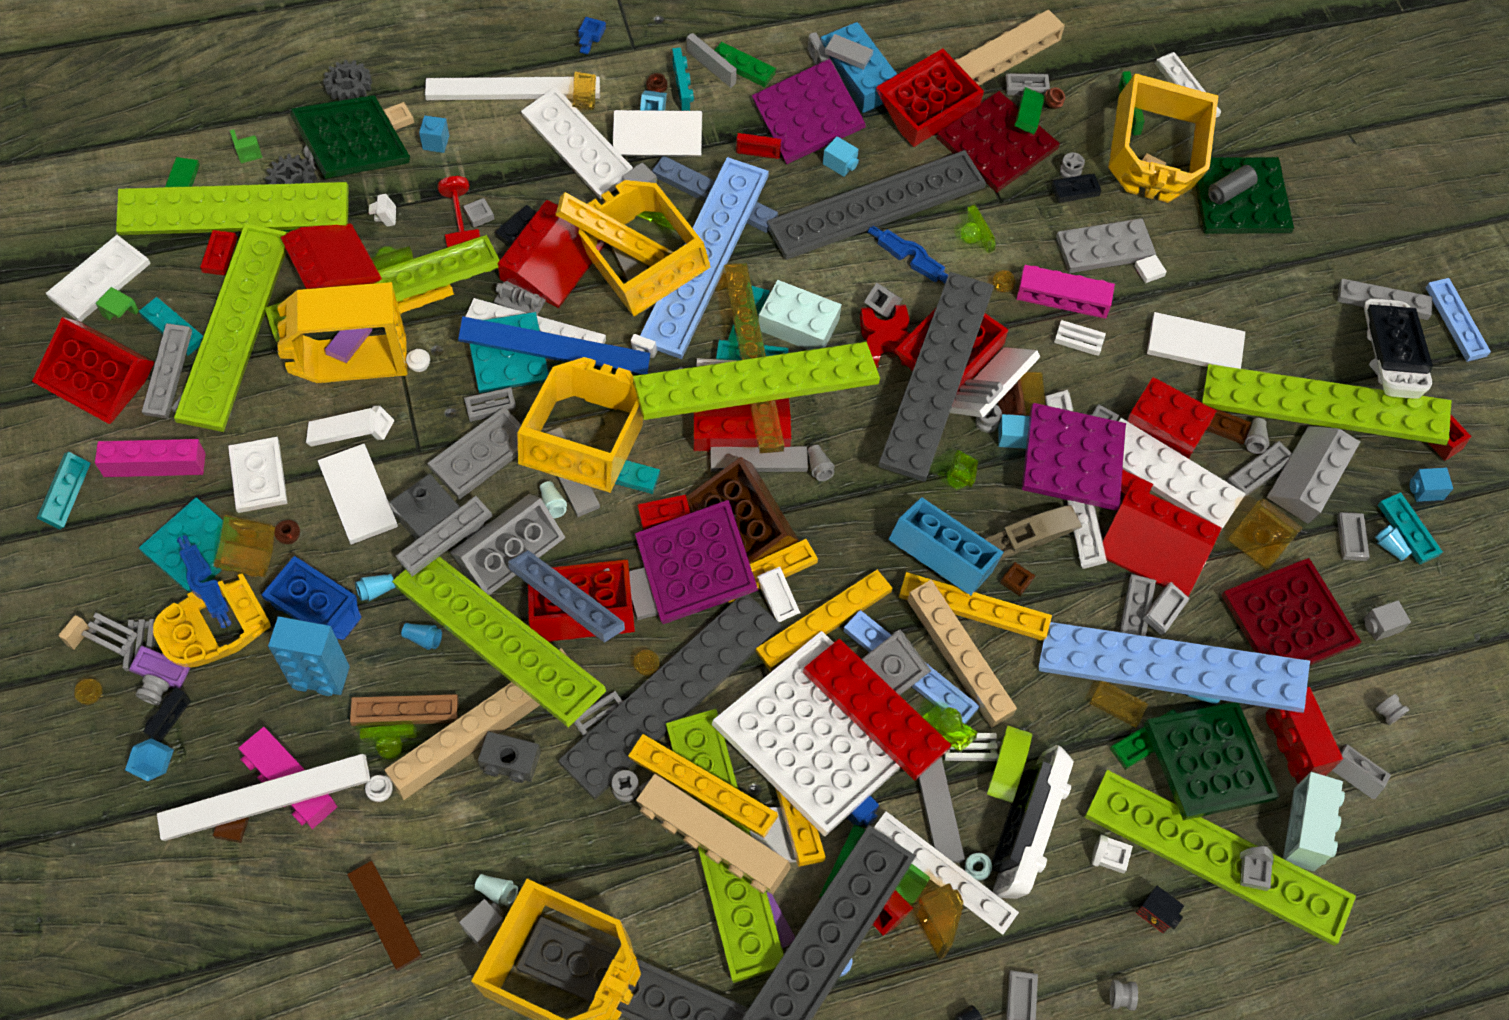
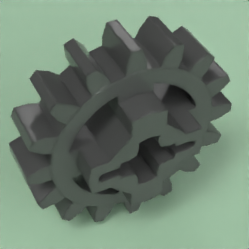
M344 60L342 65L336 62L337 67L329 66L330 72L324 73L325 79H323L326 93L328 95L331 94L333 100L337 97L341 101L359 98L360 95L367 96L366 90H371L370 84H372L369 69L364 68L363 63L357 66L356 60H353L351 64Z
M290 154L287 155V159L279 156L280 162L272 161L271 163L274 168H268L266 171L269 176L265 177L268 184L314 183L313 181L317 180L312 164H309L306 158L302 160L298 154L294 159Z

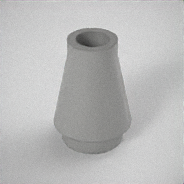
M1256 418L1252 421V426L1245 440L1248 451L1254 454L1265 452L1270 444L1266 427L1267 422L1262 418Z
M819 445L809 447L807 454L809 456L812 476L818 481L830 479L834 475V464Z

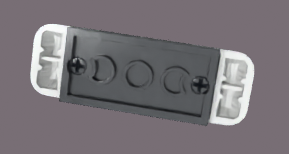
M1367 300L1364 305L1368 326L1367 338L1372 342L1379 370L1378 382L1382 384L1384 393L1388 396L1420 398L1432 386L1430 373L1433 364L1417 309L1411 308L1410 305L1402 301Z
M1059 745L1044 751L1037 760L1036 765L1022 773L991 861L992 870L999 872L993 889V893L999 898L1017 899L1029 894L1037 872L1041 873L1046 866L1047 858L1043 857L1051 829L1061 799H1066L1071 790V785L1067 781L1073 766V759Z

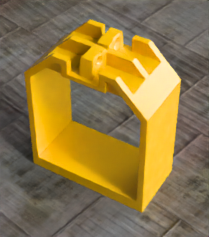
M1136 73L1133 75L1118 98L1108 167L1126 192L1137 195L1140 186L1145 188L1146 198L1153 199L1159 192L1158 200L1169 203L1194 187L1210 167L1218 95ZM1134 108L1195 123L1189 173L1181 171V169L1138 159L1129 146Z
M624 180L615 186L620 194L614 197L607 191L601 195L604 204L600 205L595 198L587 205L624 225L635 219L643 211L662 213L686 243L675 252L623 284L597 250L596 245L599 238L579 228L578 233L589 259L634 317L711 266L704 242L657 183Z
M392 282L297 290L278 305L280 317L286 316L282 321H278V333L280 336L278 355L281 359H294L295 361L285 362L288 373L315 383L408 375L406 333ZM384 327L386 335L368 336L347 363L326 355L325 349L333 339L315 340L303 335L305 333Z
M586 357L554 366L517 432L518 464L611 493L643 425V416L633 384V375L629 370L619 367L615 375H613V367L607 364H603L600 370L594 369L596 360ZM576 396L590 403L613 410L619 409L628 412L629 416L611 453L541 432L555 403Z
M526 879L471 982L484 997L532 1020H565L501 989L542 910L547 906L620 939L621 946L612 960L588 1011L567 1019L619 1020L622 1012L616 1009L620 1002L629 1005L633 994L628 989V985L635 987L641 976L630 938L621 921Z

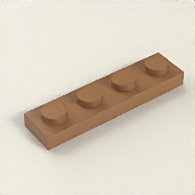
M458 695L353 697L351 701L350 723L352 726L453 723L458 719L459 698Z

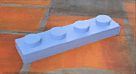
M1446 278L1429 282L1426 290L1432 297V301L1466 362L1487 357L1491 351L1451 280Z

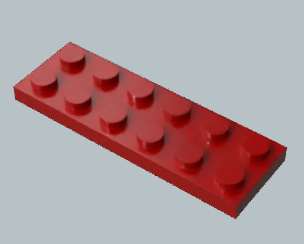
M840 638L804 667L803 673L914 781L951 748L952 745Z

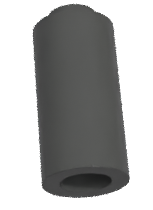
M1249 165L1240 167L1209 186L1208 195L1210 200L1219 205L1227 202L1257 183V174Z

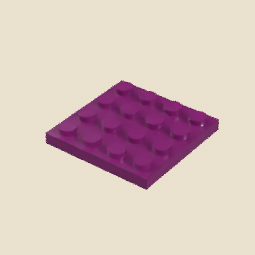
M830 59L752 95L753 101L772 137L781 139L780 153L786 164L829 145L836 137L842 139L866 127L865 121Z
M1033 403L1030 408L1021 490L1117 511L1120 506L1126 423Z
M729 500L635 533L659 617L663 624L759 591Z

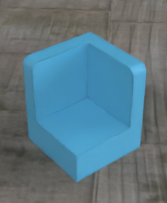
M152 738L133 746L125 770L145 781H150L167 772L174 749Z

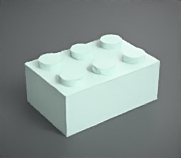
M777 280L759 314L758 331L807 350L826 348L839 322L842 304Z
M1310 772L1294 788L1283 859L1300 868L1315 871L1320 866L1325 865L1326 861L1331 857L1335 856L1338 843L1334 841L1335 832L1339 830L1341 824V816H1338V812L1345 798V792L1342 791L1343 781Z

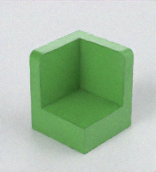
M230 130L241 164L263 158L256 136L238 140L235 130Z
M110 287L95 303L101 315L108 320H111L114 316L120 318L126 310L135 315L139 311L132 298L113 287Z
M911 864L897 886L896 891L912 905L927 886L930 877Z

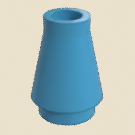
M405 623L401 632L403 638L409 639L427 650L431 648L436 649L442 639V631L436 625Z

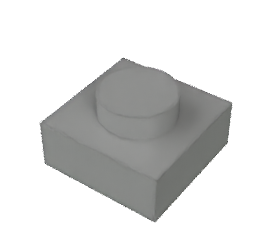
M484 198L463 206L464 212L474 228L494 220V214Z

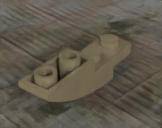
M1072 505L1014 523L1005 527L1004 531L985 540L1004 552L999 560L1002 561L1033 546L1039 547L1082 528V525Z

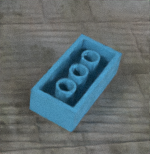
M856 22L822 36L821 42L825 48L834 34L873 49V56L864 70L832 56L829 57L851 98L862 113L883 105L884 103L878 95L876 87L898 74L860 24Z
M922 497L899 518L889 538L897 547L915 557L919 562L925 564L970 596L993 573L1004 553Z
M278 616L268 647L290 686L295 690L303 692L307 691V689L315 690L324 696H332V694L341 695L350 666L332 627Z

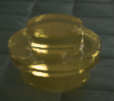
M1002 270L994 275L992 284L1000 292H1009L1015 286V278L1010 271Z
M640 651L634 658V668L642 675H651L659 668V658L653 651Z
M94 679L81 680L75 687V698L81 704H93L100 699L102 686Z

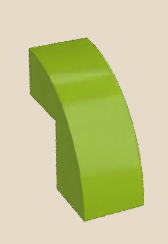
M1007 725L999 748L997 763L989 782L987 795L1013 803L1030 748L1032 733Z

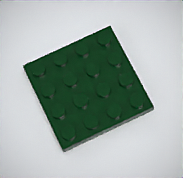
M375 95L291 109L290 116L325 179L410 162V155Z
M1211 157L1209 170L1195 184L1204 234L1292 233L1294 224L1279 157ZM1244 165H1249L1255 170L1257 174V183L1221 205L1210 200L1208 195L1210 185Z
M1238 702L1147 719L1144 723L1183 821L1271 802L1280 797Z

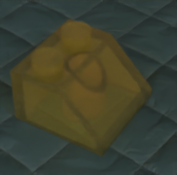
M1263 498L1255 504L1229 537L1228 541L1266 570H1269L1302 531L1303 527Z
M224 515L213 567L224 571L246 573L249 576L266 577L273 552L275 526Z
M950 883L921 896L914 909L939 960L944 959L952 947L963 910L962 896L957 889L953 890Z

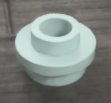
M974 853L966 859L965 871L976 880H983L990 875L992 863L985 854ZM982 864L984 867L981 871H975L974 866Z

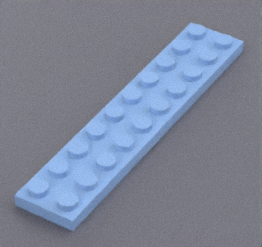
M728 157L726 158L693 226V230L704 242L711 267L656 302L640 336L655 341L657 351L679 359L683 358L767 181L769 171Z
M1050 622L1047 637L1043 642L1039 671L1304 713L1310 661Z

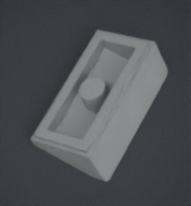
M1345 744L1340 751L1343 760L1332 771L1370 798L1376 799L1385 788L1391 775L1348 744Z

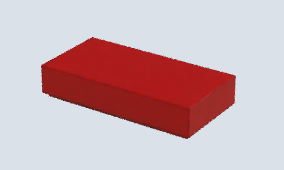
M738 133L736 153L775 159L780 158L781 139Z

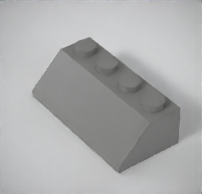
M1308 426L1266 498L1309 524L1321 513L1360 441L1338 428Z
M528 494L450 553L465 575L475 585L490 595L516 575L509 569L508 561L527 550L539 558L562 541L565 536L542 499Z

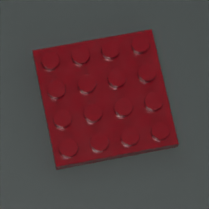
M1000 91L937 133L936 138L953 154L965 150L986 184L996 193L1055 152L1060 145L1056 139L1039 125L1035 134L1015 127L1019 107Z
M1310 558L1228 589L1221 595L1255 653L1310 661L1309 666L1355 648L1362 642Z

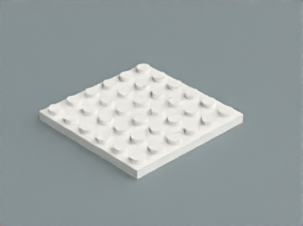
M821 631L713 720L712 726L820 833L826 836L901 767L803 673L806 665L834 643Z

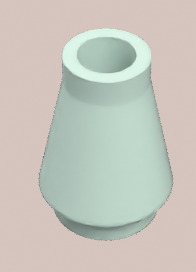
M547 481L541 484L542 501L552 517L559 518L563 516L567 510L565 499L555 488L553 482Z
M481 874L475 883L476 890L482 892L500 907L504 905L509 907L517 896L518 887L511 880Z

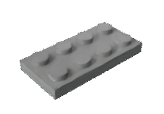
M1143 218L1059 231L1056 235L1069 273L1136 263V261L1156 255Z
M503 407L429 461L428 467L460 500L518 456L517 432L521 424Z

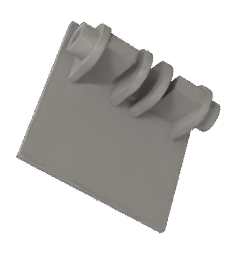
M506 281L503 284L498 283L496 292L499 293L494 303L525 313L536 312L538 316L546 300L539 297L538 294H533Z

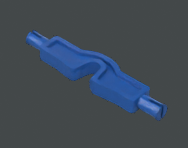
M875 226L869 228L868 233L878 239V245L887 250L896 259L902 260L908 255H914L915 257L910 263L911 269L926 276L933 282L940 280L946 283L948 274L944 272L945 267L929 257L922 246L913 241L903 240L888 229L883 232Z
M186 535L182 536L185 544L181 537H179L177 542L182 549L179 554L188 570L187 582L192 593L197 598L203 600L211 617L217 618L221 628H226L223 619L227 626H230L231 621L226 614L229 609L222 596L218 582L211 580L200 583L212 574L211 568L200 554L197 546L190 544Z

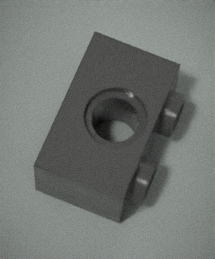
M488 731L478 763L480 769L487 775L495 777L498 774L509 776L510 780L517 783H523L524 781L532 782L541 751L539 744ZM508 755L516 757L511 763L502 762L503 758Z

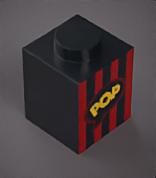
M1156 886L1149 893L1136 914L1164 933L1170 927L1174 930L1183 918L1179 913L1184 908V905L1162 888Z

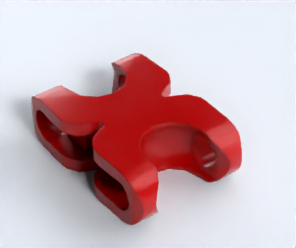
M905 304L895 305L896 311L893 318L889 320L877 318L871 307L861 308V334L868 344L876 368L879 367L878 362L882 353L893 352L896 354L895 349L910 335L907 332L909 315ZM900 358L901 364H902V365H906V364L903 362V360Z

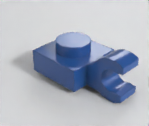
M585 17L578 31L579 38H581L579 44L582 45L580 53L588 55L592 42L599 43L606 29V22Z

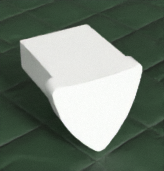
M1101 834L1094 847L1092 865L1097 867L1100 865L1124 874L1127 870L1133 846Z

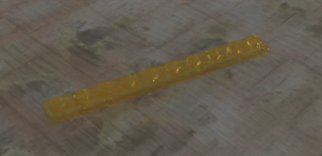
M747 263L724 265V276L741 360L766 357ZM775 400L750 404L759 454L784 452V441Z

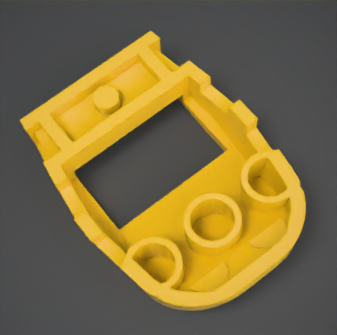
M243 573L238 575L239 580L224 584L223 581L218 582L223 598H226L244 631L240 638L219 648L199 611L206 607L203 600L190 592L187 594L188 598L178 604L173 603L165 608L156 617L153 625L154 637L168 660L182 667L205 665L240 651L271 627L266 614Z

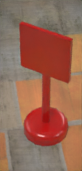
M450 176L440 180L437 185L438 191L444 197L453 198L459 232L445 234L447 248L480 237L479 229L464 230L458 197L466 194L469 190L467 178Z

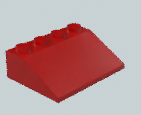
M943 48L876 87L878 95L899 132L913 147L940 132L979 106L984 94V90Z
M546 200L498 262V269L501 281H508L526 291L538 294L539 297L546 300L545 302L560 308L588 270L592 261L589 259L578 233L579 228L556 216L558 205ZM601 239L597 241L596 248L599 252L604 248L606 242Z
M352 223L346 226L336 224L300 227L280 237L306 289L374 284L382 280Z
M936 308L895 349L896 354L912 372ZM986 313L959 388L962 385L966 386L965 381L972 379L1005 344L1008 329Z
M62 317L32 382L102 421L111 424L144 385L154 365V361L80 321Z
M789 398L694 412V451H711V447H790Z
M1131 485L1103 540V546L1107 561L1141 577L1156 580L1155 584L1164 588L1172 582L1189 597L1222 527Z
M628 559L552 567L624 622L625 630L619 634L635 632ZM528 584L529 625L531 629L545 640L557 641L597 637Z

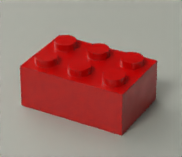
M1152 377L1131 411L1127 422L1189 459L1217 411Z
M1307 687L1304 713L1269 708L1266 712L1267 724L1273 729L1277 737V746L1284 753L1288 762L1289 773L1292 777H1295L1297 784L1310 772L1327 776L1343 760L1342 754L1310 687Z

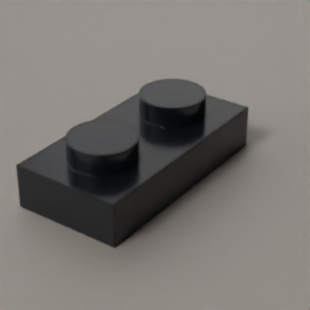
M1095 173L1053 180L1051 185L1058 203L1100 196L1102 191Z
M526 205L495 232L496 238L508 247H511L537 212Z
M175 687L172 693L165 696L161 708L148 719L143 732L149 739L152 738L160 743L191 702L185 692Z

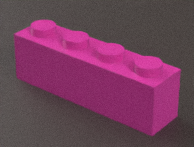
M1024 265L1016 300L1106 319L1111 308L1115 284L1104 280L1086 278L1081 275H1071L1057 270L1053 271L1037 266Z
M199 439L98 441L95 464L103 477L203 475L206 453Z
M262 727L238 748L243 754L240 760L250 771L255 768L260 773L257 778L261 783L305 771L265 727ZM328 794L290 805L294 809L291 815L301 826L307 823L311 829L316 827L337 808L335 802Z

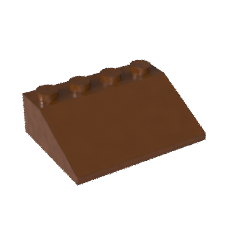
M741 456L686 496L691 513L729 500L750 564L799 541L754 465Z

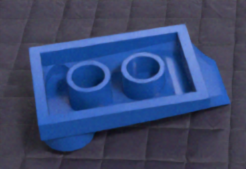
M293 556L262 593L263 599L271 603L276 610L283 611L296 620L331 626L336 638L344 640L362 617L357 606L356 595L296 556Z

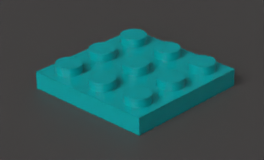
M536 312L484 320L540 331ZM469 343L479 393L543 383L549 375L546 359L543 357Z
M194 498L143 543L139 549L187 593H190L192 591L187 582L188 570L179 554L182 550L177 542L179 537H181L185 544L182 536L186 535L190 544L197 546L200 554L211 568L212 574L200 583L211 581L249 546V543L198 498Z

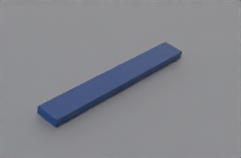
M462 316L458 337L459 342L563 362L586 357L596 360L595 368L601 369L603 364H607L613 367L612 371H617L619 367L629 370L632 375L636 376L647 374L650 360L649 352Z

